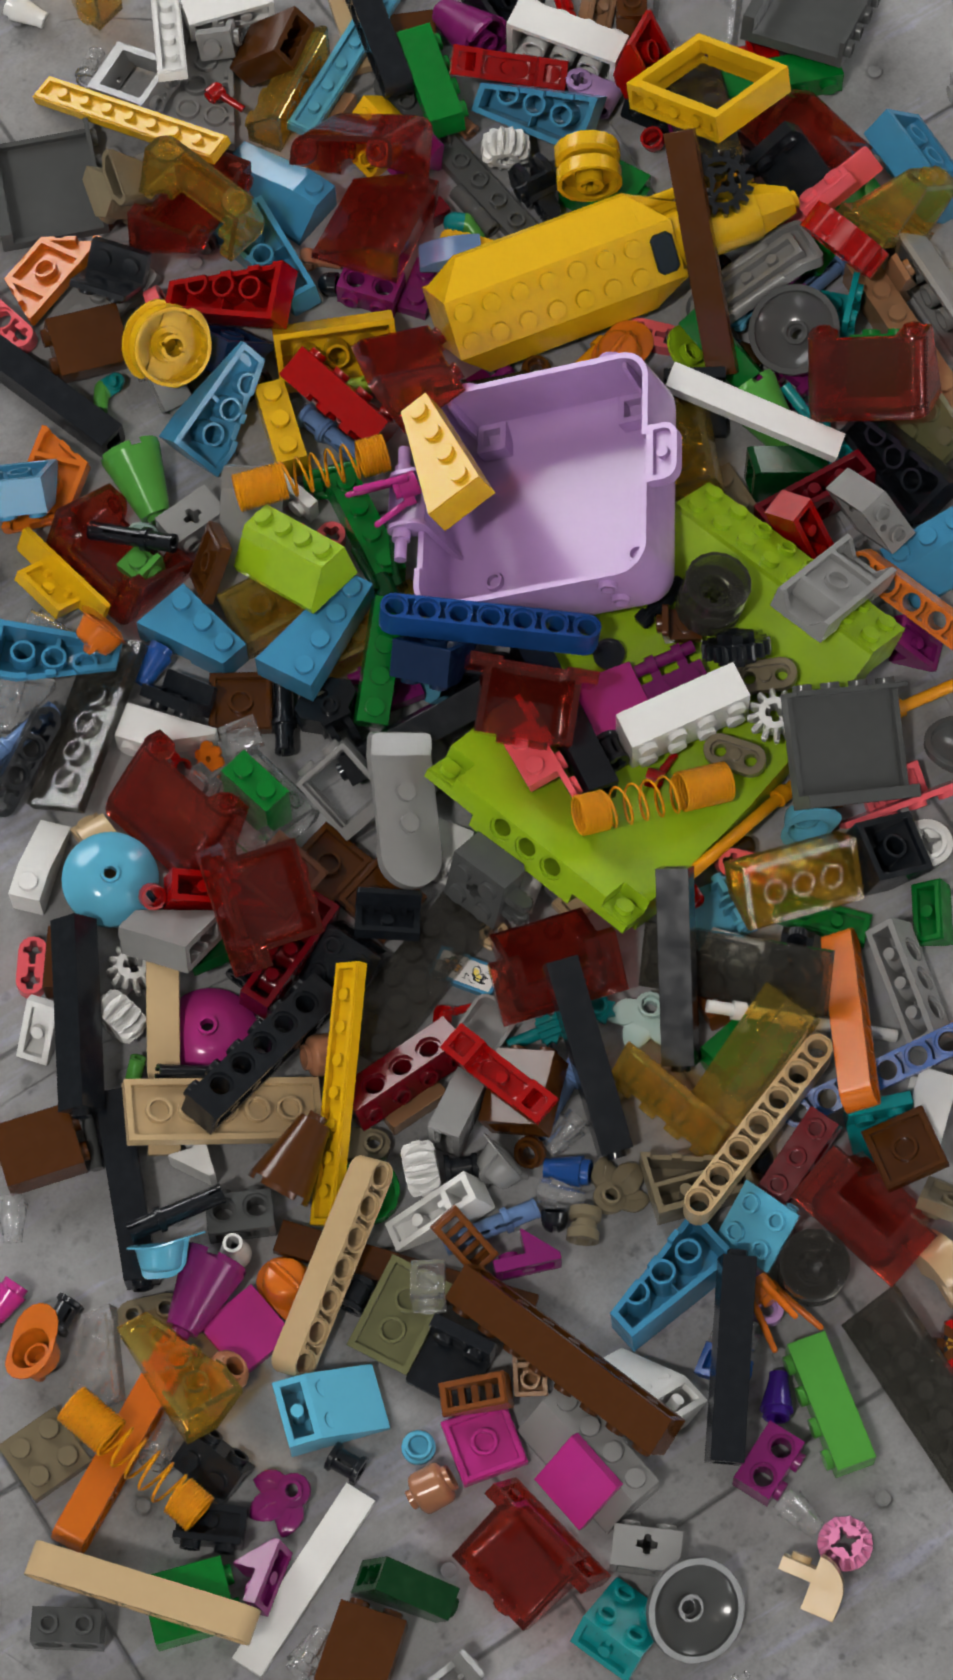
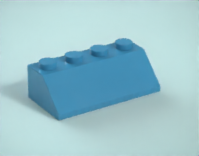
M886 109L863 133L870 142L869 148L886 164L884 166L885 170L902 186L900 188L901 192L918 208L916 212L921 219L926 222L941 224L953 219V160L919 114Z
M57 459L0 465V521H11L20 515H29V518H40L47 515L49 510L56 504Z
M953 506L914 528L915 534L894 554L884 548L880 549L885 559L938 597L953 589ZM910 593L908 600L914 609H918L921 600L917 594Z

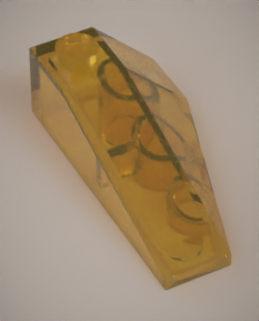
M147 1312L116 1327L118 1334L169 1419L187 1445L219 1427L243 1393L242 1387L225 1364L218 1359L214 1361L202 1353L200 1347L194 1343L190 1345L178 1337L176 1331Z

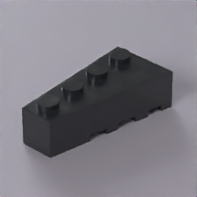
M858 411L840 430V432L846 434L844 440L853 451L859 449L873 466L876 482L886 491L909 524H923L935 517L953 499V469L880 412Z

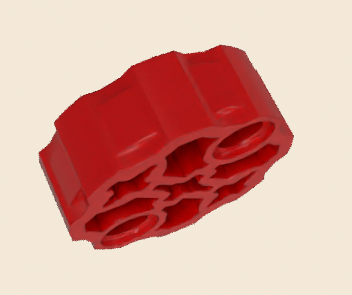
M818 200L800 224L814 239L870 280L889 256V253L876 241L820 200Z

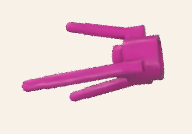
M413 470L396 477L355 486L353 491L346 492L345 496L351 498L392 487L396 499L403 498L404 501L374 523V526L378 528L406 507L416 504L415 496L422 494L416 476Z

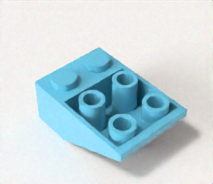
M372 1364L305 1373L272 1383L292 1457L334 1446L337 1442L344 1443L391 1429Z

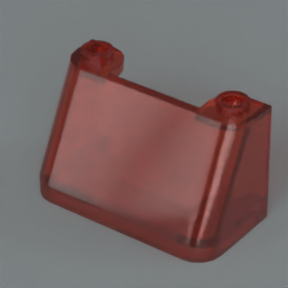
M338 113L295 138L290 149L289 165L326 174L341 175L342 169L340 166L346 160H355L356 145H366V158L372 166L409 173L410 176L429 177L433 136L432 124L427 118L418 115Z
M226 151L215 165L185 155L181 164L177 162L174 165L175 177L151 207L134 203L127 212L129 245L152 254H196L199 250L202 251L207 244L208 238L244 192L247 193L251 189L254 177L251 175V162Z
M918 321L908 322L903 325V328L895 336L839 337L838 330L831 328L827 324L812 328L808 334L810 418L816 422L919 419L931 412L942 392L932 324H921Z
M428 325L364 338L351 346L369 388L405 434L406 429L401 411L425 392L442 408L466 390L461 382V379L465 377L454 361L449 364L442 353L446 350L443 344L447 340L437 326L431 329Z
M109 483L56 509L46 543L110 603L108 615L117 623L126 625L139 618L189 574L194 561L179 548H177L174 554L166 552L164 556L158 550L151 549L149 552L152 555L159 553L163 556L166 570L146 580L140 574L129 578L118 571L116 564L134 546L97 540L92 541L86 535L87 526L91 520L125 527L130 526L125 521L127 501Z
M159 729L148 735L138 748L108 797L105 807L106 813L131 837L143 843L151 854L169 871L171 868L215 871L232 861L249 806L230 792H219L210 797L204 794L167 761L174 754L175 744L171 738Z

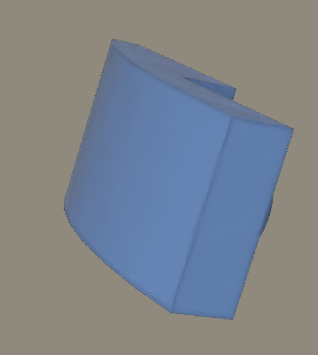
M480 234L447 236L418 245L420 272H439L453 255L480 246Z

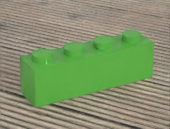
M822 1331L787 1344L786 1356L782 1357L786 1372H788L789 1376L794 1375L798 1387L795 1388V1394L800 1406H806L811 1417L807 1420L813 1438H819L824 1450L820 1451V1455L826 1470L832 1469L836 1479L874 1465L876 1454L826 1332Z

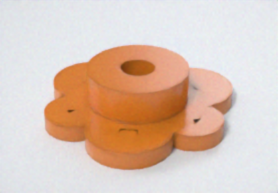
M206 740L201 743L200 749L195 751V758L198 760L196 768L200 774L207 773L209 777H215L217 771H221L225 767L224 758L221 756L222 750L219 746H214L211 741Z

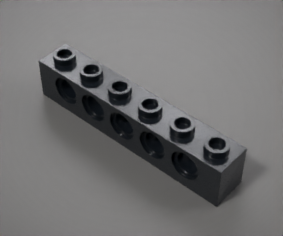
M315 972L306 980L300 978L290 989L289 993L291 995L285 1000L279 998L269 1009L268 1013L270 1015L264 1020L261 1018L257 1019L247 1031L249 1035L243 1041L239 1038L236 1039L227 1049V1056L222 1061L219 1059L214 1060L204 1073L206 1076L200 1082L196 1079L192 1081L183 1092L185 1100L181 1110L210 1135L300 1049V1046L305 1044L309 1036L314 1035L330 1019L333 988ZM297 1008H303L307 1013L301 1012ZM276 1028H282L287 1033L280 1032ZM255 1048H261L266 1053H260ZM233 1068H239L243 1070L245 1074L238 1073ZM212 1089H219L224 1094H217Z

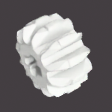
M500 126L499 129L491 128L489 132L483 134L481 155L482 161L488 163V167L510 170L518 162L521 165L528 163L531 142L529 141V135L525 134L522 129H514L513 126L509 128Z
M772 688L769 691V698L760 692L757 694L759 703L750 702L749 709L754 713L747 715V722L755 723L751 728L753 734L763 731L761 741L766 742L769 735H773L774 743L779 744L780 734L785 737L781 697H776V691ZM784 690L781 695L788 693V691ZM770 711H777L779 721H772Z
M117 946L115 950L118 956H109L108 963L111 967L106 970L107 976L112 978L111 984L114 989L122 987V994L126 996L131 990H134L135 995L140 997L141 989H146V961L122 954L121 947ZM137 966L138 971L131 972V967Z
M110 989L106 994H103L100 997L102 1026L121 1043L130 1044L134 1039H138L147 1027L146 1016L141 1012V1009L119 990Z
M430 1140L411 1141L410 1144L403 1145L401 1158L410 1194L413 1197H425L442 1186L441 1173L433 1143Z

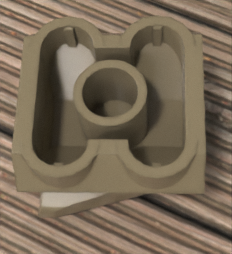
M106 149L102 155L103 167L86 166L82 178L95 216L99 217L106 224H113L117 219H121L128 226H135L140 221L150 222L152 203L165 191V184L159 168L118 151Z

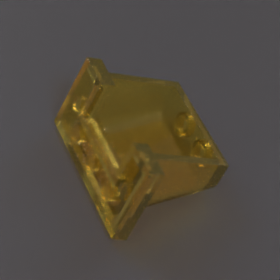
M938 166L910 168L857 201L842 203L837 212L855 224L883 249L894 248L901 238L899 236L900 233L926 236L930 241L934 235L931 231L953 197V177Z

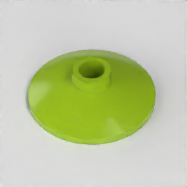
M680 325L675 326L667 337V347L673 361L687 367H705L703 351Z

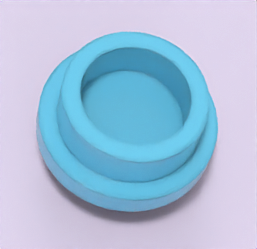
M416 1430L405 1436L401 1449L404 1458L409 1463L423 1465L433 1458L436 1445L429 1433Z

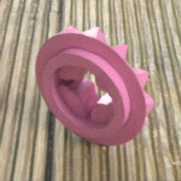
M851 1515L846 1517L836 1516L823 1525L818 1535L817 1546L820 1556L824 1554L831 1558L841 1571H854L862 1567L871 1556L873 1550L872 1533L869 1532L864 1522L854 1519ZM840 1530H842L847 1539L858 1538L851 1544V1556H849L848 1551L846 1552L844 1547L838 1548L836 1546L832 1548V1546H835L840 1541Z

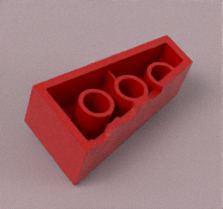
M279 260L265 266L257 264L247 266V269L238 271L225 270L220 271V274L211 276L204 274L169 281L165 302L177 304L186 309L194 308L201 312L207 323L286 330L298 271L285 261Z
M302 346L279 375L307 400L313 401L317 409L332 421L338 422L339 428L355 440H361L362 438L381 433L385 443H387L400 427L394 422L396 416L385 406L382 405L378 409L370 401L374 397L364 388L359 386L355 389L348 383L350 376L336 366L333 370L324 362L328 358L318 349L313 347L309 350Z

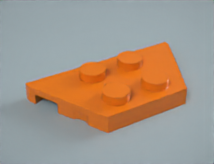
M54 236L40 237L4 278L8 288L31 325L35 326L70 286V279L86 268L91 241H78L76 236H64L62 238Z
M46 425L41 426L27 462L57 459L56 504L49 510L46 516L40 518H29V515H20L14 520L3 521L1 529L5 534L22 532L26 527L36 529L69 522L91 469L89 463L83 457L75 453L67 443L54 435Z

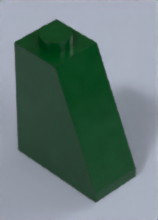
M794 446L747 447L744 479L748 492L754 501L760 502L826 467L828 463L827 460Z
M385 1556L362 1560L351 1593L434 1623L449 1621V1618H452L456 1613L459 1605L457 1595L460 1588Z

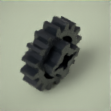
M717 149L713 150L712 158L710 159L706 154L701 156L711 217L714 218L717 211H722L724 218L728 217L729 209H732L736 214L739 213V203L747 205L749 198L745 194H752L754 187L747 185L753 182L754 175H746L750 165L747 163L741 166L739 164L741 159L739 154L734 159L730 158V150H726L724 156H719ZM724 165L725 167L715 169L712 166ZM735 173H737L740 179L741 188L734 181ZM727 175L725 186L722 185L714 192L716 182L724 179ZM721 199L729 200L728 202H716Z
M728 628L726 631L716 633V637H709L707 640L702 641V659H705L706 662L714 661L720 667L734 662L736 668L745 667L749 663H755L757 661L756 658H765V655L771 654L770 636H767L765 633L758 634L753 629Z

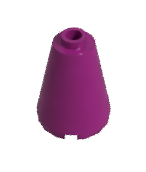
M441 0L434 6L432 20L452 47L453 44L501 52L506 51L507 46L504 43L506 40L507 21L501 16L456 0Z
M189 1242L187 1263L177 1275L166 1324L171 1327L169 1333L184 1341H188L189 1337H198L244 1280L247 1273L242 1265L220 1252L217 1255L207 1252L209 1247L194 1242Z

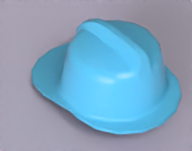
M792 804L785 812L784 828L780 836L781 840L786 846L796 849L816 846L825 841L841 822V813L830 808L794 811Z
M206 1231L169 1242L133 1245L127 1247V1249L135 1250L142 1276L145 1279L169 1278L176 1276L185 1267L189 1238L206 1233Z

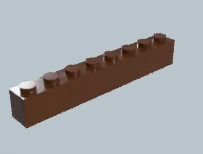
M464 1265L445 1296V1299L454 1305L452 1309L455 1313L465 1319H473L479 1324L477 1328L481 1333L493 1339L495 1337L504 1343L503 1349L514 1357L524 1358L530 1363L528 1368L541 1377L547 1376L555 1382L554 1388L568 1397L574 1396L581 1402L579 1406L582 1410L594 1417L600 1416L607 1422L606 1428L612 1433L621 1437L625 1435L633 1442L632 1447L637 1452L646 1457L650 1455H665L686 1420L481 1265Z

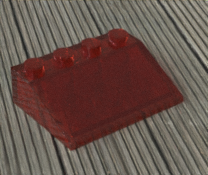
M414 173L353 179L315 246L311 258L397 283L435 212L439 181Z

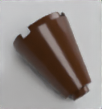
M310 1110L308 1115L301 1113L255 1164L248 1176L255 1178L257 1173L262 1175L263 1178L260 1183L293 1201L297 1195L304 1198L301 1205L307 1207L312 1196L330 1133V1128L325 1126L328 1119Z

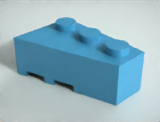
M184 583L136 622L141 640L148 643L151 640L157 641L172 650L173 655L176 653L190 660L191 664L210 673L236 672L249 661L246 643L210 608L202 603Z

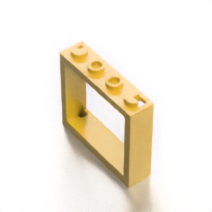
M701 33L696 34L626 83L630 109L683 130L695 128L698 136L718 144L791 92L787 65ZM701 63L754 82L718 109L666 90L667 87Z

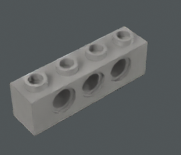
M890 917L867 930L865 934L906 1042L910 1043L950 1024L911 922ZM947 1032L942 1035L940 1045L943 1046L952 1041L953 1033ZM918 1046V1047H915L914 1049H912V1050L927 1052V1051H926L923 1047H921V1046Z

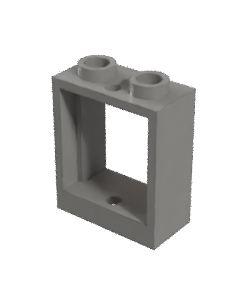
M117 41L88 83L87 88L160 113L170 96L179 87L181 80L158 82V75L156 74L140 98L119 91L118 89L134 66L157 73L156 54Z
M847 468L825 488L855 530L888 552L894 554L915 534V531L886 491L852 469Z
M345 737L340 742L336 739L332 740L322 749L321 752L324 756L316 763L310 760L299 769L297 773L300 777L297 779L296 785L344 839L348 841L375 817L373 798L346 820L311 781L312 778L343 751L369 779L367 760Z

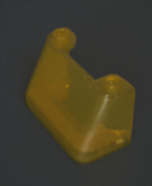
M163 135L155 138L145 147L139 192L150 200L158 193H165L168 198L173 200L182 191L223 223L218 231V236L224 240L220 248V254L230 262L262 234L265 218L250 195L172 136Z

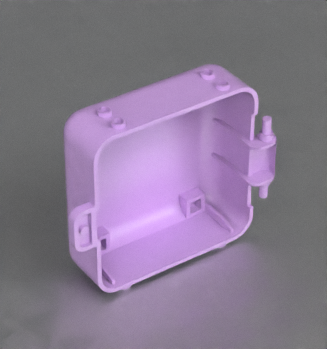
M605 352L599 358L485 383H463L457 389L442 392L432 399L449 419L495 491V494L446 531L428 515L423 493L415 496L416 504L406 507L388 521L387 533L392 536V542L395 543V562L404 563L407 561V544L410 543L411 537H418L417 568H414L413 579L414 595L596 615L649 605L659 601L669 592L675 574V480L680 476L682 470V435L676 428V404L673 395L641 357L628 352ZM400 446L398 449V465L390 473V478L413 470L420 486L416 467L410 465L411 448L409 446ZM392 487L389 488L388 512L404 501L403 498L396 499Z

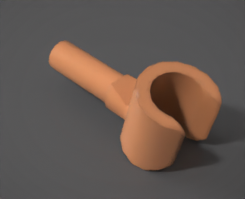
M311 248L300 250L299 259L307 272L316 269V267L341 269V262L316 258L315 252Z

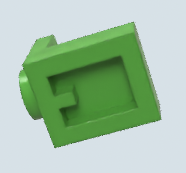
M133 547L116 564L118 571L144 591L151 584L158 583L166 570L163 556L159 553L152 555L150 552L140 551L139 547Z

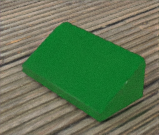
M941 878L912 884L913 929L919 945H953L950 885Z

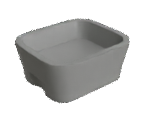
M481 994L470 1005L458 1025L460 1023L464 1024L496 1051L497 1047H502L518 1021V1015L516 1010L489 994Z

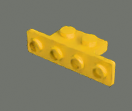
M30 527L24 528L17 545V551L31 565L17 571L14 580L55 619L76 609L83 612V605L93 608L106 618L110 609V603Z

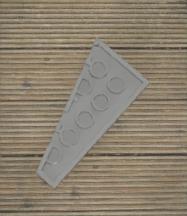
M186 29L184 42L188 79L181 80L179 87L170 96L160 113L228 136L231 144L227 149L235 151V108L221 99L215 104H211L204 96L205 89L213 82H219L225 88L226 93L235 99L234 72L229 68L234 58L201 62L197 41H191Z

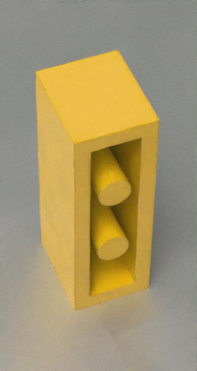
M280 378L257 384L255 390L256 405L273 461L284 463L290 477L293 478L292 462L295 456L299 458L305 470H308L309 467L307 453L284 379ZM296 460V475L300 476L302 475V470Z

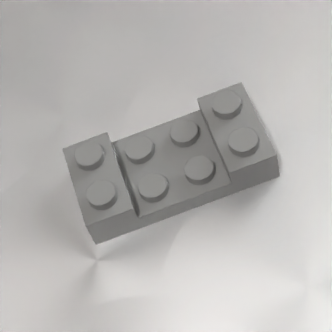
M847 533L778 587L770 606L821 643L838 629L841 621L866 600L873 601L888 589L897 570L894 567L875 571L856 557L853 537Z

